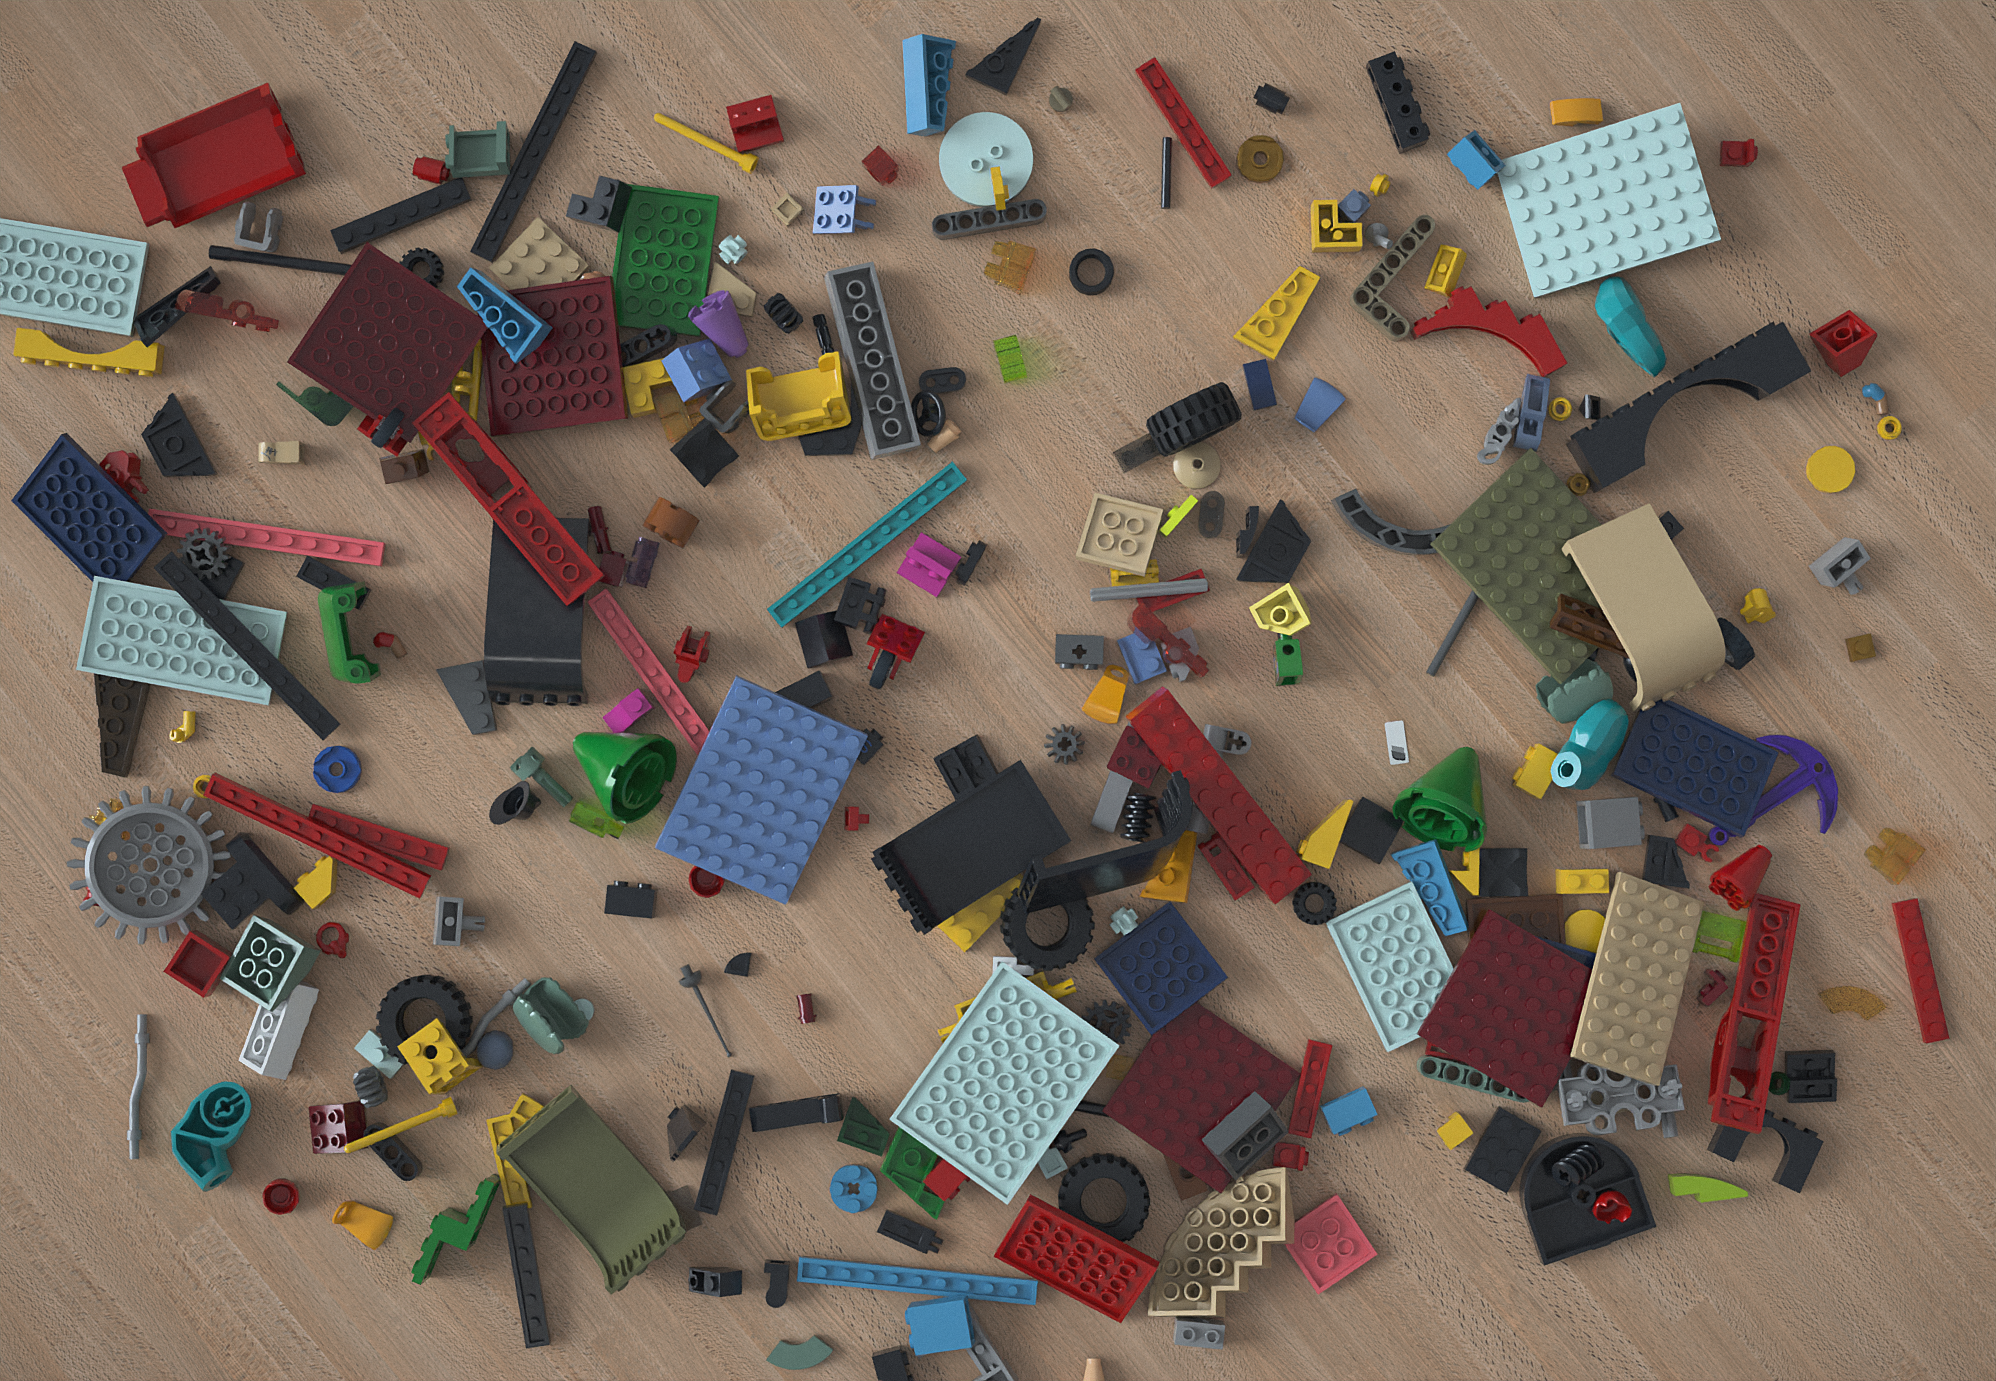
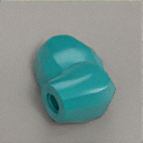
M1615 276L1604 280L1599 286L1595 299V309L1598 316L1606 324L1607 332L1619 347L1652 377H1656L1664 369L1667 358L1659 336L1646 319L1642 302L1631 285L1623 277Z
M1612 699L1602 700L1590 707L1577 720L1569 740L1561 748L1551 766L1552 779L1558 786L1571 790L1590 789L1606 772L1609 762L1617 754L1623 743L1629 722L1627 712L1617 701Z
M220 1082L202 1091L190 1103L184 1117L171 1130L172 1153L180 1166L203 1192L218 1187L232 1175L234 1170L228 1159L227 1149L239 1140L251 1117V1097L245 1088L235 1082Z

